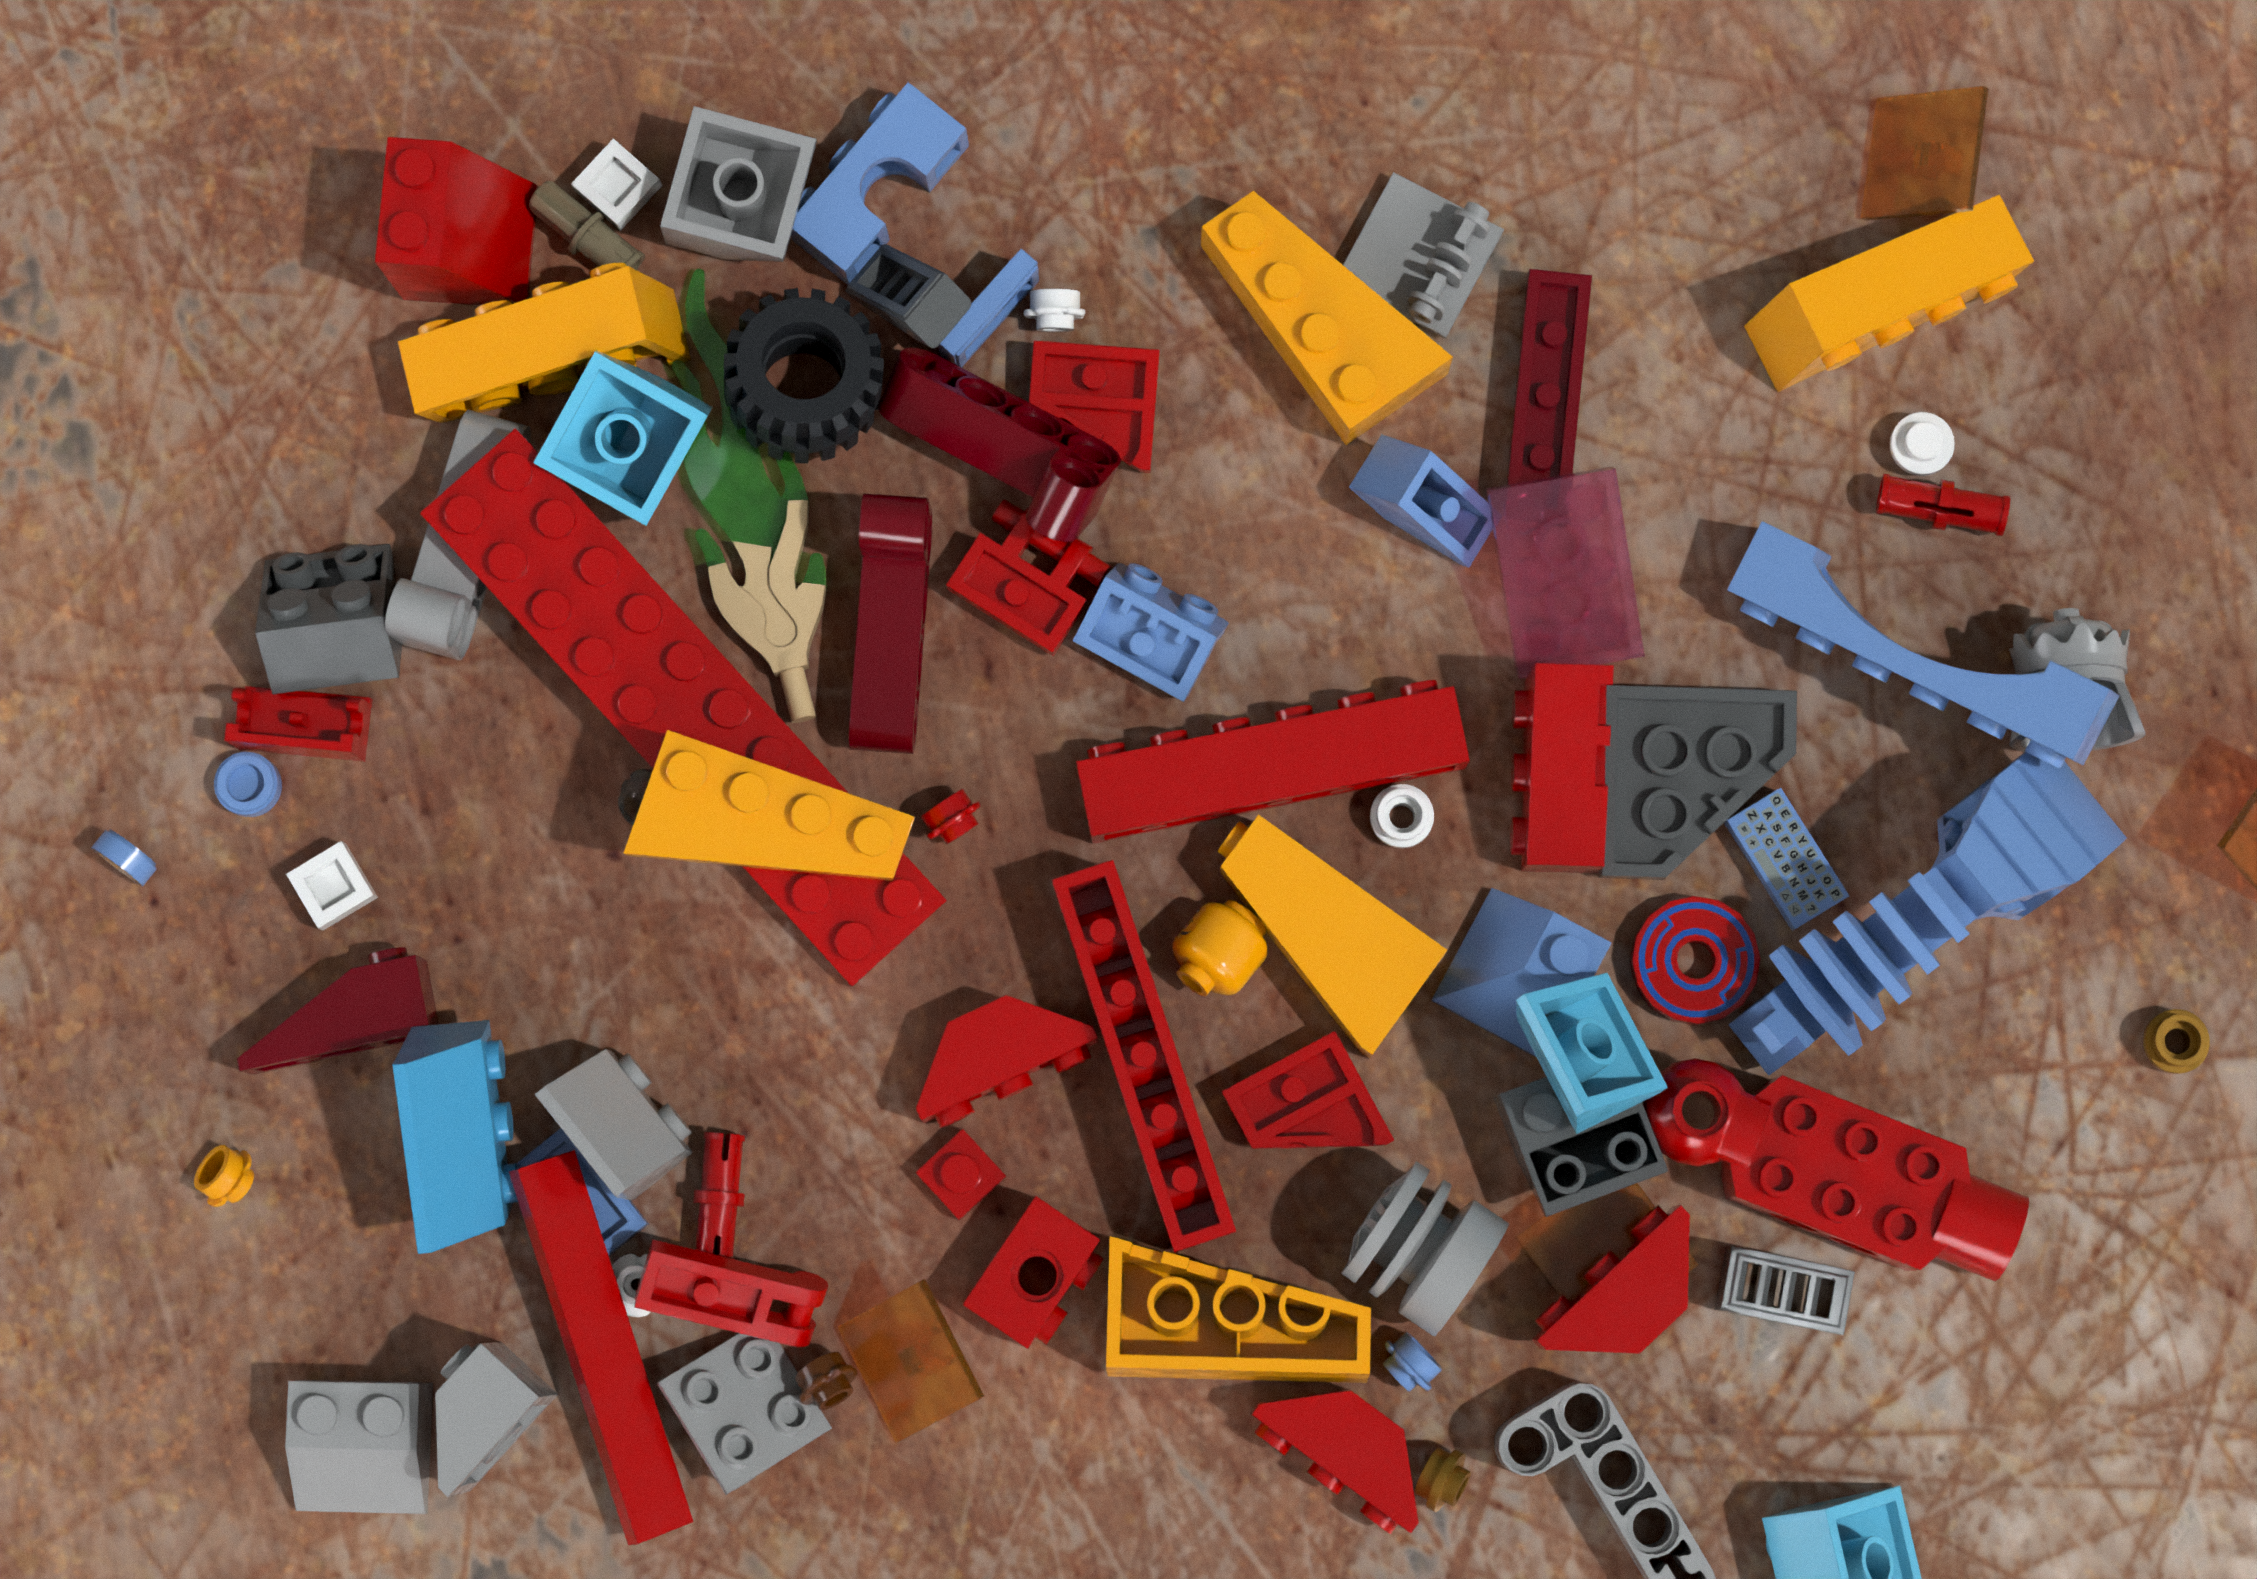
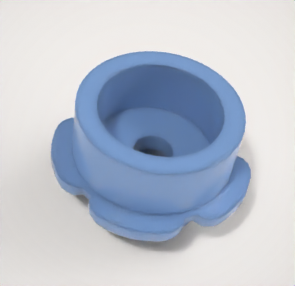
M1408 1332L1401 1336L1394 1344L1388 1340L1385 1343V1348L1392 1355L1383 1363L1386 1369L1409 1392L1417 1385L1426 1391L1432 1388L1430 1381L1442 1371L1437 1361Z

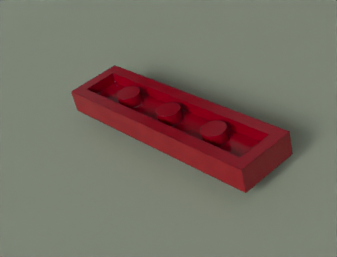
M1529 269L1527 274L1502 520L1564 527L1568 522L1592 275Z

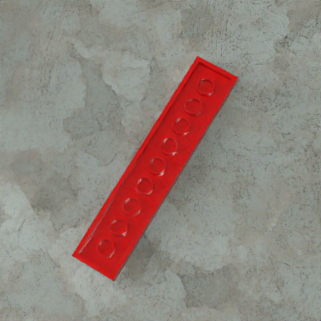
M516 428L420 512L423 518L653 769L666 732L670 730L848 793L565 481L533 463L538 452ZM904 853L900 859L893 881L742 866L852 987L947 901Z

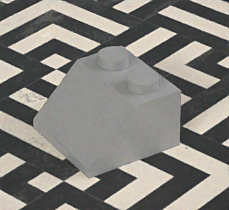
M693 106L660 224L665 244L725 260L784 262L816 147V138Z
M604 1049L544 1086L535 1093V1096L613 1195L617 1198L633 1201L693 1153L684 1141L692 1132L669 1103L658 1109L644 1091L652 1081L629 1053L619 1059L614 1052Z
M502 1342L478 1343L473 1348L466 1344L447 1362L440 1372L447 1381L435 1393L438 1488L447 1497L470 1492L558 1395Z
M340 1380L288 1381L285 1449L296 1511L427 1514L433 1383Z

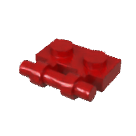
M1004 499L993 514L992 521L1008 530L1010 534L1001 546L980 532L947 582L946 587L950 592L1054 656L1087 605V599L1068 588L1071 582L1079 575L1099 587L1104 577L1110 571L1111 566L1091 554L1093 547L1079 538L1073 542H1062L1043 536L1028 524L1025 517L1028 508L1023 511ZM1029 545H1032L1058 562L1050 576L1020 558Z

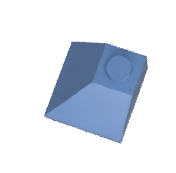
M1491 888L1431 1001L1536 1057L1517 1021L1516 1000L1525 993L1594 976L1611 942L1551 910Z

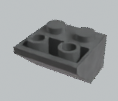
M354 544L338 551L308 555L296 552L285 554L278 559L265 560L255 635L272 694L399 678L402 644H398L385 631L386 612L396 585L393 553L390 544L375 546Z
M1547 1077L1503 1092L1494 1097L1516 1159L1545 1217L1668 1172L1642 1102L1576 1134Z

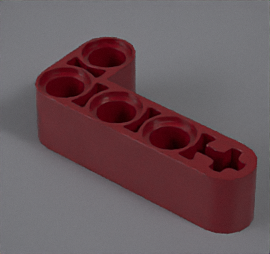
M905 348L901 350L878 405L880 414L893 425L1032 496L1033 499L1025 516L1028 524L1043 536L1057 541L1071 542L1078 539L1095 518L1121 460L1118 452L1104 441L924 349Z
M863 493L859 525V548L862 554V569L849 722L850 750L914 754L932 544L933 514L929 498Z

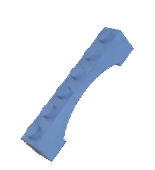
M1763 521L1761 522L1727 589L1745 599L1739 611L1774 627L1780 616L1800 626L1795 637L1796 639L1830 655L1834 645L1837 644L1857 654L1851 666L1887 683L1891 673L1894 672L1914 682L1909 695L1942 711L1945 710L1949 700L1972 711L1966 723L2001 740L2007 729H2010L2030 739L2025 752L2061 769L2066 757L2084 765L2120 695L2051 660L2045 671L2040 673L2022 675L1991 674L1952 667L1909 651L1881 633L1849 603L1826 569L1832 556Z

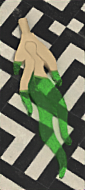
M697 269L691 278L685 302L687 330L701 358L712 374L719 391L723 429L718 448L709 438L706 419L683 461L693 490L704 508L732 541L744 563L746 578L743 587L737 585L732 578L723 552L710 534L701 528L696 531L695 537L704 553L714 601L723 618L749 647L764 658L771 667L775 677H780L791 723L805 722L816 717L804 670L809 669L810 646L824 609L827 589L825 562L820 553H813L810 557L803 583L797 588L796 575L809 524V500L804 481L790 453L784 451L782 459H776L785 481V492L780 497L766 474L759 447L756 449L746 441L745 427L737 430L731 421L730 406L726 407L724 398V354H727V345L709 322L705 307V271ZM674 361L672 368L683 390L703 401L698 380L682 361Z

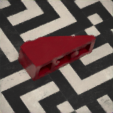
M406 947L391 948L369 954V965L351 968L237 1058L239 1071L255 1075L404 1043L412 1027L438 1025L439 1021L427 960L417 955L408 956Z

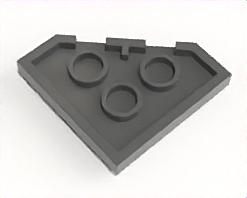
M1607 685L1606 724L1611 725L1610 746H1606L1605 784L1608 785L1605 865L1599 872V878L1664 880L1796 755L1797 691Z

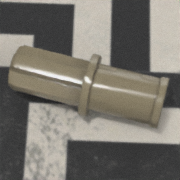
M553 181L544 182L529 200L530 211L570 243L568 250L572 254L580 252L598 267L619 262L625 263L636 270L641 266L645 259V254L635 249L604 223L605 216L600 211L592 214Z

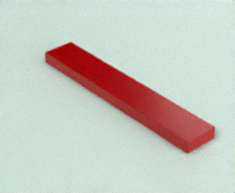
M575 1150L509 1171L627 1544L637 1545L693 1523L694 1521Z

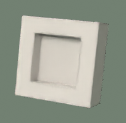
M612 139L571 183L576 193L598 212L600 211L620 231L662 187L660 179L615 139Z
M342 841L286 874L317 928L323 931L378 898L349 847Z

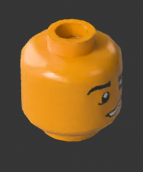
M1227 900L1224 904L1209 902L1203 905L1172 943L1173 954L1181 966L1176 972L1178 978L1193 992L1204 997L1210 991L1225 996L1236 994L1243 988L1268 955L1267 943L1263 938L1266 934L1264 924L1248 908L1233 900Z

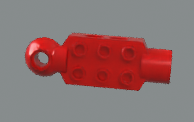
M1693 1058L1674 1062L1662 1070L1660 1073L1668 1088L1645 1100L1643 1103L1662 1154L1676 1163L1697 1167L1721 1160V1177L1725 1199L1905 1271L1921 1270L1934 1258H1937L1984 1278L1997 1281L2006 1270L2020 1240L2028 1214L2029 1198L1970 1174L1965 1147L1781 1075L1773 1078L1753 1094L1745 1092L1734 1074L1716 1062ZM1690 1094H1701L1708 1098L1713 1105V1121L1704 1130L1694 1129L1683 1118L1682 1105Z

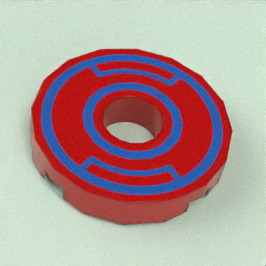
M1691 896L1669 901L1646 918L1633 939L1630 967L1633 979L1635 978L1636 987L1651 1009L1673 1022L1700 1025L1721 1020L1745 1003L1757 983L1761 958L1755 934L1740 913L1719 900ZM1698 943L1710 952L1712 967L1706 977L1699 979L1689 978L1680 970L1677 962L1678 952L1685 944Z

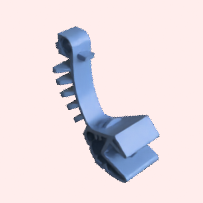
M2024 752L1992 779L1989 778L1937 819L1939 852L1931 870L1926 874L1922 875L1919 871L1907 880L1910 886L1892 900L1883 892L1875 896L1869 903L1876 912L1863 922L1847 911L1838 916L1833 923L1843 937L1837 942L1815 929L1805 935L1799 942L1812 960L1785 945H1781L1769 955L1785 980L1729 1024L1730 1028L1768 1076L1804 1051L1826 1031L1848 1056L1863 1045L1853 1011L1869 1030L1873 1031L1886 1020L1878 993L1885 988L1898 1004L1912 995V991L1904 973L1916 964H1919L1927 975L1940 966V963L1933 952L1952 937L1957 943L1962 941L1969 935L1965 927L1972 921L1993 916L2020 920L2068 886L2082 879L2127 839L2065 761L2061 769Z

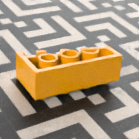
M1252 191L1202 226V249L1345 445L1351 443L1448 375L1453 356L1255 191Z
M1999 194L1789 283L1744 328L1777 392H1780L1824 370L1831 371L1837 369L1876 345L1880 348L1890 346L1915 331L1914 327L1930 321L1932 326L1941 324L1963 312L1967 308L1965 303L1979 296L1985 304L2008 294L2018 287L2015 277L2032 264L2034 260Z
M609 263L592 269L589 272L590 279L571 285L568 282L547 283L533 289L532 298L514 304L506 300L489 302L477 307L474 310V317L456 323L451 319H442L423 324L418 328L419 335L398 341L414 412L430 420L444 423L462 418L467 410L483 413L519 404L522 400L521 390L529 389V393L533 395H555L574 390L579 381L578 376L582 375L596 350L637 367L636 361L659 355L666 357L669 365L689 361L691 357L674 289L627 266L625 263Z
M667 730L623 853L633 857L893 881L915 817Z
M1110 1236L1106 1371L1108 1377L1367 1383L1370 1376V1307L1289 1285L1286 1287L1254 1278L1250 1274L1232 1269L1217 1268L1192 1261L1188 1257L1166 1251L1159 1252Z

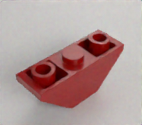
M1005 995L947 1022L916 1106V1111L924 1123L936 1118L940 1128L951 1125L975 1113L971 1102L994 1091L998 1101H1001L1033 1086L1030 1074L1053 1064L1058 1074L1091 1059L1092 1056L1088 1047L1098 1043V1037L1091 1025Z
M1659 1205L1654 1207L1630 1230L1637 1240L1622 1255L1617 1257L1612 1250H1609L1582 1275L1590 1284L1572 1302L1564 1295H1561L1535 1319V1322L1542 1330L1531 1340L1542 1350L1640 1354L1688 1309L1690 1214L1681 1205L1673 1206L1667 1212Z
M1349 1389L1257 1403L1251 1412V1415L1261 1421L1254 1431L1256 1435L1284 1456H1286L1292 1446L1297 1448L1314 1461L1306 1472L1335 1494L1339 1495L1344 1486H1348L1366 1500L1359 1512L1390 1535L1398 1525L1409 1533L1413 1532L1419 1522L1404 1429Z

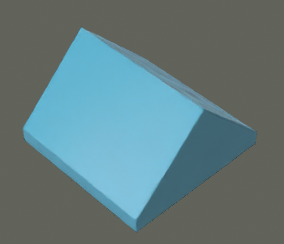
M1608 973L1525 993L1516 1000L1517 1021L1576 1134L1668 1088Z

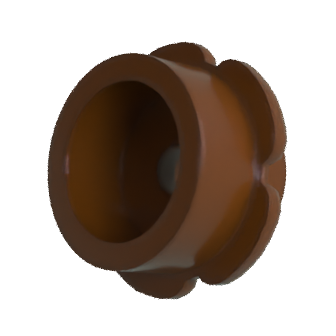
M840 1352L828 1353L813 1360L795 1376V1380L803 1392L799 1396V1401L803 1405H810L815 1401L820 1410H826L840 1404L853 1393L854 1390L851 1383L857 1376V1370L852 1365L846 1364Z

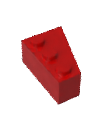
M1535 663L1524 683V690H1514L1512 724L1513 728L1524 729L1523 753H1513L1511 788L1512 792H1523L1522 817H1512L1510 852L1511 855H1522L1521 871L1599 873L1604 868L1608 785L1605 784L1606 746H1610L1611 725L1606 724L1607 685H1613L1614 665Z

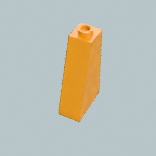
M1259 814L1250 827L1239 821L1218 850V853L1226 858L1221 865L1220 874L1244 905L1262 921L1266 928V933L1357 1050L1370 1059L1447 952V949Z

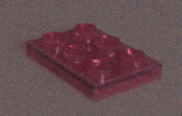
M1611 466L1487 488L1517 677L1519 679L1527 678L1535 663L1600 665L1645 657L1616 468Z

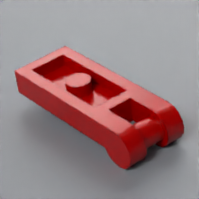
M652 1239L636 1291L634 1308L785 1345L806 1347L810 1344L816 1327V1323L812 1319L814 1309L822 1306L829 1285L824 1278L811 1272L796 1271L788 1273ZM773 1299L789 1303L787 1311L780 1313L770 1311Z

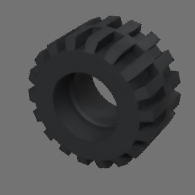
M798 288L784 290V300L776 302L772 294L760 299L759 313L756 314L748 308L739 317V331L731 329L727 339V354H724V398L726 407L730 406V419L737 430L746 428V441L756 449L763 442L767 443L768 456L778 460L782 459L784 451L795 453V463L808 464L809 453L819 452L822 461L835 458L836 445L841 444L848 451L858 443L859 430L867 434L874 423V412L878 410L881 400L884 358H880L881 343L877 333L869 334L870 321L862 312L857 313L853 317L850 316L849 301L838 296L833 304L826 302V291L812 288L811 298L799 297ZM805 353L826 360L835 368L841 380L825 395L813 399H796L786 396L775 389L767 379L766 373L781 358L792 354Z

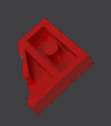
M1034 340L1029 403L1109 444L1118 452L1122 462L1137 471L1151 473L1160 350Z
M1336 1031L1221 1092L1251 1149L1385 1146L1394 1141Z

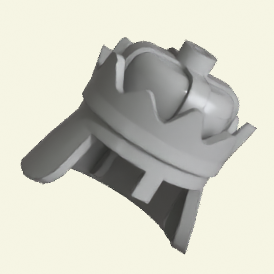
M2063 608L2053 611L2054 622L2036 623L2031 625L2024 635H2013V648H2010L2009 651L2015 668V674L2044 672L2051 660L2120 695L2091 751L2129 744L2146 735L2137 708L2125 683V675L2128 673L2127 655L2130 629L2122 630L2121 637H2119L2118 632L2115 629L2113 630L2108 623L2084 619L2083 616H2080L2079 609ZM2012 731L2009 746L2012 749L2025 752L2030 739Z

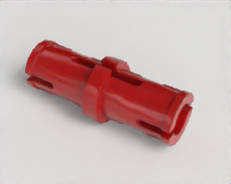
M1883 473L1877 496L1876 513L1931 522V528L1945 531L1946 526L1951 525L2003 536L2008 520L2011 499L2010 496L2005 495L1996 496L1954 488V481L1941 479L1939 485L1892 477L1889 474Z
M704 1132L703 1139H705L701 1190H694L693 1203H699L695 1250L713 1254L714 1238L716 1236L715 1255L735 1259L733 1258L737 1207H744L745 1194L739 1193L745 1135L726 1134L724 1159L722 1160L724 1133Z

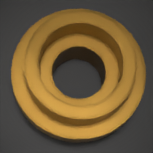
M2172 1009L2156 1015L2148 1023L2143 1036V1046L2148 1059L2155 1067L2167 1073L2182 1074L2190 1072L2202 1064L2209 1051L2210 1037L2205 1024L2196 1015L2186 1010ZM2170 1030L2178 1031L2184 1037L2185 1047L2179 1054L2170 1052L2165 1045V1036Z
M1438 1447L1430 1456L1415 1488V1494L1427 1500L1426 1507L1437 1512L1444 1503L1454 1507L1461 1498L1471 1476V1471L1463 1468L1466 1458L1465 1453L1457 1449L1449 1453Z

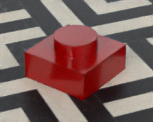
M964 1129L960 1130L915 1172L958 1220L965 1217L1007 1177Z

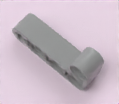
M467 410L458 426L437 497L515 428L530 443V426ZM429 523L412 579L400 578L393 589L386 612L385 631L398 644L462 660L469 648L487 587Z
M1578 1382L1564 1385L1510 1417L1499 1426L1494 1437V1451L1499 1462L1506 1469L1516 1474L1535 1476L1549 1470L1568 1457H1572L1644 1579H1675L1666 1563L1659 1560L1652 1568L1649 1560L1669 1554L1679 1543L1682 1544L1683 1550L1670 1553L1679 1568L1689 1574L1697 1572V1579H1716L1713 1569L1610 1397L1601 1388L1593 1384ZM1579 1393L1591 1396L1598 1408V1416L1595 1423L1583 1431L1572 1429L1564 1416L1568 1400ZM1522 1427L1534 1428L1540 1434L1542 1440V1451L1539 1457L1534 1462L1528 1464L1516 1463L1508 1450V1442L1511 1435ZM1620 1450L1630 1459L1632 1465L1631 1475L1623 1485L1608 1487L1599 1476V1463L1608 1452ZM1657 1508L1663 1514L1666 1522L1663 1536L1652 1544H1641L1635 1538L1633 1532L1634 1519L1644 1509Z

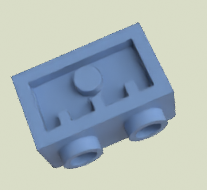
M1118 563L1104 577L1073 642L1184 702L1192 691L1216 642L1224 634L1229 623L1217 616L1218 609L1204 598L1193 594H1185L1183 597L1161 585L1163 582L1162 578L1149 568L1134 563L1128 566Z

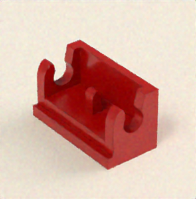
M245 686V688L235 687L233 689L231 698L237 702V715L235 722L230 721L226 723L224 741L237 749L365 762L373 700L370 697L305 691L272 694L271 688Z

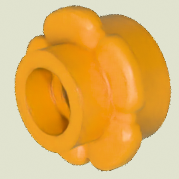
M219 1145L205 1156L196 1171L194 1186L197 1190L208 1196L207 1203L209 1205L220 1207L227 1201L235 1203L246 1195L254 1180V1172L250 1169L252 1163L250 1154L245 1150L239 1152L238 1150H232L226 1145Z

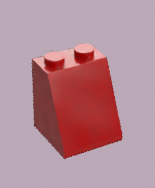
M387 137L375 263L403 300L480 306L494 301L506 300L514 304L526 300L529 296L536 215L530 211L529 200L539 187L537 184L452 141Z

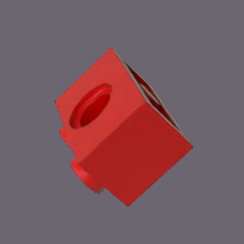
M1035 1196L963 1305L1027 1349L1031 1347L1036 1338L1047 1345L1068 1314L1067 1311L1058 1305L1072 1284L1083 1291L1105 1259L1094 1252L1101 1240ZM1034 1257L1048 1259L1054 1265L1057 1273L1054 1287L1048 1293L1039 1296L1025 1291L1019 1278L1020 1270L1024 1263Z

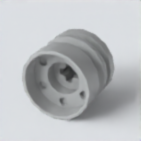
M1416 1161L1406 1174L1386 1187L1353 1237L1349 1259L1341 1274L1356 1283L1373 1260L1382 1266V1269L1368 1293L1378 1298L1397 1278H1400L1408 1284V1287L1401 1300L1398 1313L1430 1335L1436 1336L1455 1312L1503 1238L1509 1223L1475 1200L1465 1205L1451 1220L1441 1212L1449 1197L1452 1185L1442 1180L1429 1199L1424 1202L1415 1195L1430 1170Z

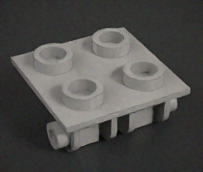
M1393 172L1343 266L1408 320L1446 339L1504 229L1487 221L1490 213L1479 204L1467 202L1465 208H1462Z
M740 1333L657 1383L725 1495L740 1488L760 1473L832 1429L815 1401L810 1405H803L799 1401V1396L803 1392L795 1380L798 1372L780 1343Z

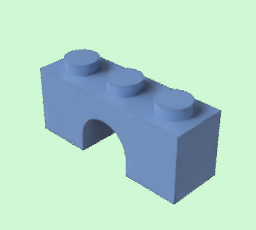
M909 82L897 96L893 92H889L878 102L869 116L868 121L872 125L857 143L852 139L846 141L829 163L828 168L832 171L817 190L812 186L806 188L801 197L791 233L792 240L847 285H849L877 250L890 240L886 223L874 215L864 204L869 188L882 177L903 175L913 179L930 193L969 147L966 128Z

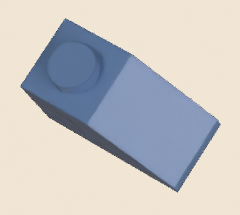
M1383 434L1379 437L1349 486L1354 493L1385 520L1458 564L1468 568L1501 517V514L1431 450Z

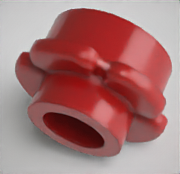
M964 789L957 791L921 816L931 832L926 837L932 840L941 835L947 845L979 824L972 813L981 807L980 802L977 801L973 804Z

